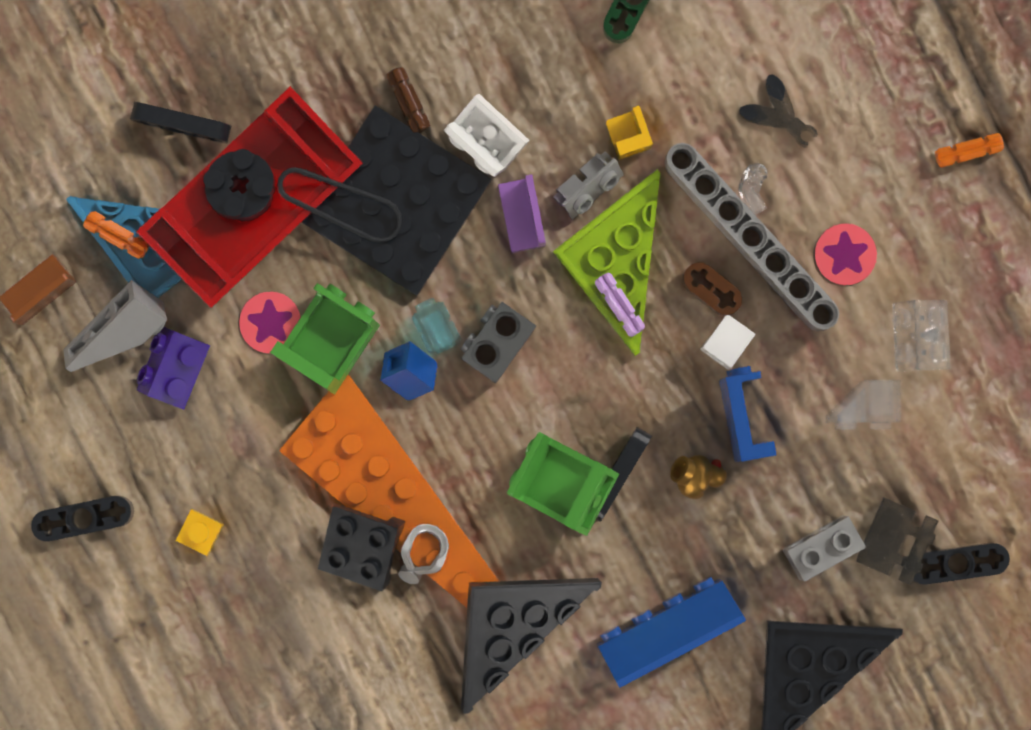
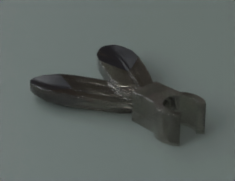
M773 74L768 75L766 91L773 108L749 104L739 109L740 115L754 124L781 129L786 128L796 138L799 146L807 148L808 142L803 141L800 134L803 131H809L813 137H817V130L795 117L791 100L783 82Z

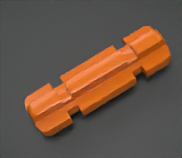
M995 133L987 135L984 139L980 137L955 144L953 148L950 146L939 148L935 151L936 162L939 167L943 168L955 164V161L961 163L983 157L986 153L989 155L998 153L1004 149V142L1001 134Z
M96 211L90 212L87 215L83 224L85 229L94 234L99 233V237L121 250L127 249V253L137 259L145 256L149 245L141 237H133L134 233L112 220L106 221V217Z

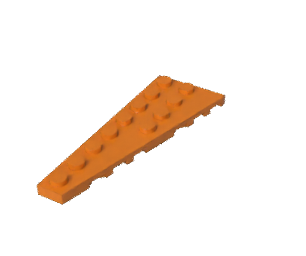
M347 375L335 395L330 391L326 393L280 448L279 451L345 507L386 521L392 517L404 520L405 525L396 546L400 553L405 540L414 527L420 524H431L440 528L448 538V553L441 570L427 575L466 608L468 604L469 582L499 581L350 375ZM420 533L415 537L410 557L417 567L430 566L440 552L438 539L429 533Z

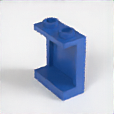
M751 366L726 371L727 377L720 379L719 383L734 462L776 456L774 441L753 444L742 389V383L762 378L761 371L752 372Z

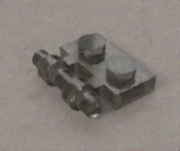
M883 497L864 540L866 548L859 552L856 562L888 576L891 575L895 564L900 565L903 569L898 580L911 585L916 573L920 574L924 564L921 561L928 545H932L936 535L933 533L938 520L926 515L920 528L912 524L918 512ZM909 535L916 539L907 557L900 554Z

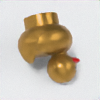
M694 455L689 458L680 456L671 467L670 478L673 482L677 483L682 495L691 499H699L704 496L703 492L708 486L714 488L722 486L727 479V472L721 466L719 459H714L711 462L703 455Z

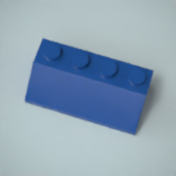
M708 577L693 585L695 592L685 597L678 593L662 602L663 609L653 614L648 609L634 616L631 619L633 624L621 630L619 626H616L600 635L602 641L598 642L597 646L619 688L746 621L723 580L717 579L713 581L712 577Z

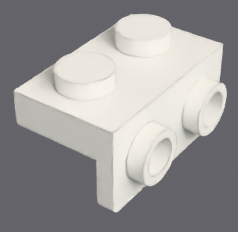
M480 94L474 96L455 121L448 124L444 129L450 136V142L456 148L466 151L475 159V165L482 172L491 174L494 177L503 172L530 141Z

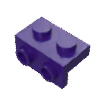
M163 327L160 333L152 339L150 345L151 355L147 365L142 366L138 373L137 391L184 410L210 345Z

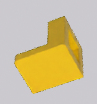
M639 105L633 107L629 113L606 121V127L618 160L652 148L653 142Z

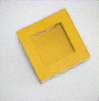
M191 509L175 541L208 556L224 524Z

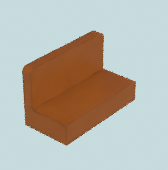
M52 254L0 296V301L12 314L9 318L13 323L24 325L73 286L76 280L60 260Z

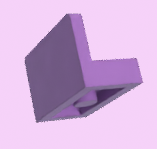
M532 174L526 175L525 179L498 184L511 253L545 247L546 241Z

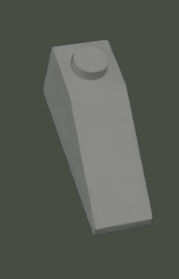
M131 280L63 349L65 369L73 372L144 344L152 335H157L167 321L164 302Z

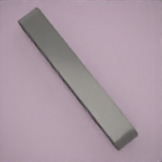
M678 143L672 146L665 157L664 164L666 171L808 328L819 332L833 327L839 318V309L835 302L694 147L686 143ZM680 152L686 154L690 159V166L686 169L675 167L672 163V156ZM700 178L710 180L713 184V192L709 195L700 194L695 187L696 180ZM726 203L731 204L736 209V218L731 221L721 218L719 206ZM752 229L758 233L760 241L757 246L751 247L744 243L742 239L744 230ZM768 255H777L781 258L783 267L780 272H771L767 268L766 258ZM793 280L804 283L806 294L803 298L799 299L791 295L789 286ZM816 306H823L828 310L829 320L826 324L822 325L814 320L813 310Z

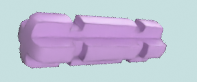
M609 272L596 279L595 285L601 294H605L606 297L604 299L619 322L623 321V328L628 336H635L644 330L645 324L639 315L635 316V309L622 289L616 287L617 282L612 274Z

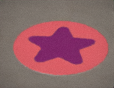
M845 223L832 226L820 236L816 244L815 261L821 274L833 283L839 285L859 283L869 276L876 264L877 250L875 243L868 232L857 225Z
M278 292L259 293L252 297L241 311L239 318L240 332L250 347L259 352L270 354L277 341L284 344L301 316L296 304L284 294Z

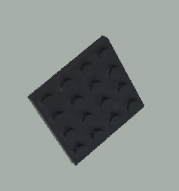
M375 105L348 146L363 164L343 184L388 199L396 204L402 217L401 230L389 242L376 243L314 213H310L301 223L418 296L492 179L420 133H414L409 126ZM339 187L316 208L377 238L390 235L397 224L396 214L388 205Z

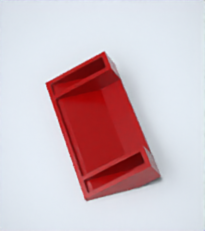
M290 86L165 206L160 208L143 224L136 233L212 308L312 213L281 196L277 183L283 171L296 167L343 183L363 163ZM239 149L249 150L251 153L264 159L271 168L275 178V192L271 206L261 216L250 221L229 220L220 216L212 208L205 194L204 175L212 163L220 156ZM290 173L283 180V189L286 194L313 208H317L338 188L300 173ZM236 179L233 182L234 186L231 188V191L235 192L238 190L242 194L247 191L245 185L249 181L247 179Z

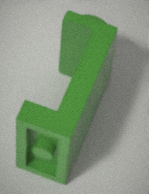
M317 283L313 288L317 292L284 344L277 341L270 353L335 395L380 327V324L372 318L375 312L364 304L357 301L355 306L344 300L347 294L329 283L327 288H324Z
M539 432L529 442L525 452L526 457L520 468L511 476L507 494L587 536L619 473Z

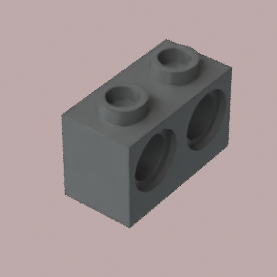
M501 302L498 308L493 304L490 306L481 319V322L485 324L478 336L471 333L460 349L465 353L461 359L495 384L536 329L535 324L504 302ZM508 317L515 321L516 331L511 336H502L497 332L496 324L500 319ZM485 345L491 346L496 351V358L489 365L480 364L476 359L477 350Z

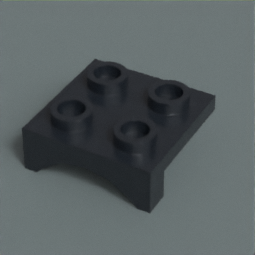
M334 504L318 569L383 591L390 584L392 560L405 521L396 517L386 521L339 504Z

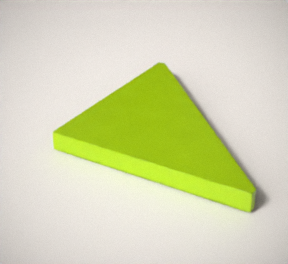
M658 169L553 251L554 255L634 356L640 353L642 331L635 336H628L623 328V321L619 322L604 299L606 297L605 294H601L596 287L595 281L603 274L611 273L617 282L616 287L622 289L635 309V316L639 315L641 320L644 321L661 175Z

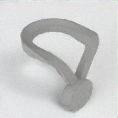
M420 524L410 532L401 548V556L405 565L401 566L398 575L403 581L409 584H418L422 574H432L441 570L448 553L449 543L448 538L440 528L431 524ZM420 533L432 534L440 543V552L430 566L415 567L410 557L414 539Z

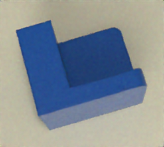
M409 341L384 353L380 381L409 401L434 390L437 362Z

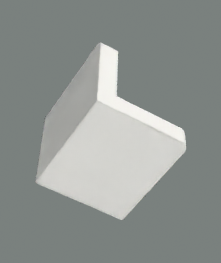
M726 315L700 350L726 369H731L753 339L755 333L730 315Z

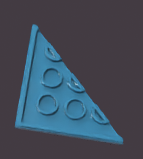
M69 196L66 199L83 223L90 212L96 211L105 216L106 221L112 220L134 233L133 237L139 236L136 231L159 210L158 208L83 199ZM91 232L128 283L133 280L159 298L182 280L150 247L143 258L137 259L128 254L127 249L121 250L99 237V233L94 234Z

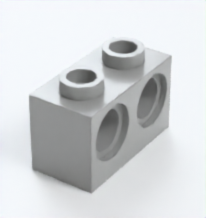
M842 515L782 550L798 579L805 582L863 550L866 546L849 516Z

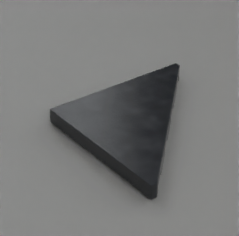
M598 578L469 582L461 697L462 712L464 714L470 713L474 709L473 706L487 692L490 694L509 676L508 672L523 658L529 657L545 641L544 638L556 626L562 625L581 607L580 604L594 590L597 592L601 588L602 582Z
M767 620L761 730H797L808 720L807 718L845 687L846 683L865 669L895 639H898L902 635L903 629Z

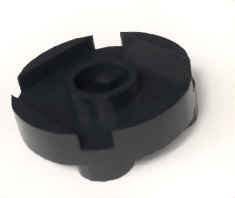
M239 149L220 156L212 163L204 175L207 200L215 212L226 219L250 221L261 216L271 206L275 192L274 175L266 161L249 150ZM236 179H247L249 181L245 185L247 189L245 193L242 194L238 190L235 192L231 191V188L234 186L233 182Z

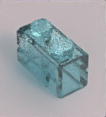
M431 298L415 306L417 312L414 313L412 320L430 355L440 354L460 344L462 339L444 302L436 303L434 298Z

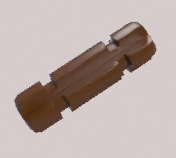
M399 67L388 72L386 78L390 87H395L396 89L393 93L404 117L408 116L410 119L407 121L409 127L414 133L423 132L430 127V122L426 114L421 113L423 107L412 84L408 85L407 83L409 77L405 69Z

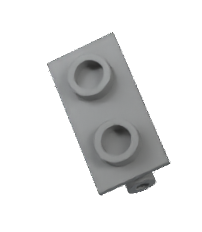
M606 151L601 155L597 153L579 169L586 177L583 182L574 174L556 189L558 193L553 198L561 207L564 206L572 220L578 214H583L589 210L594 200L605 191L614 188L619 179L624 175L615 158L612 159Z

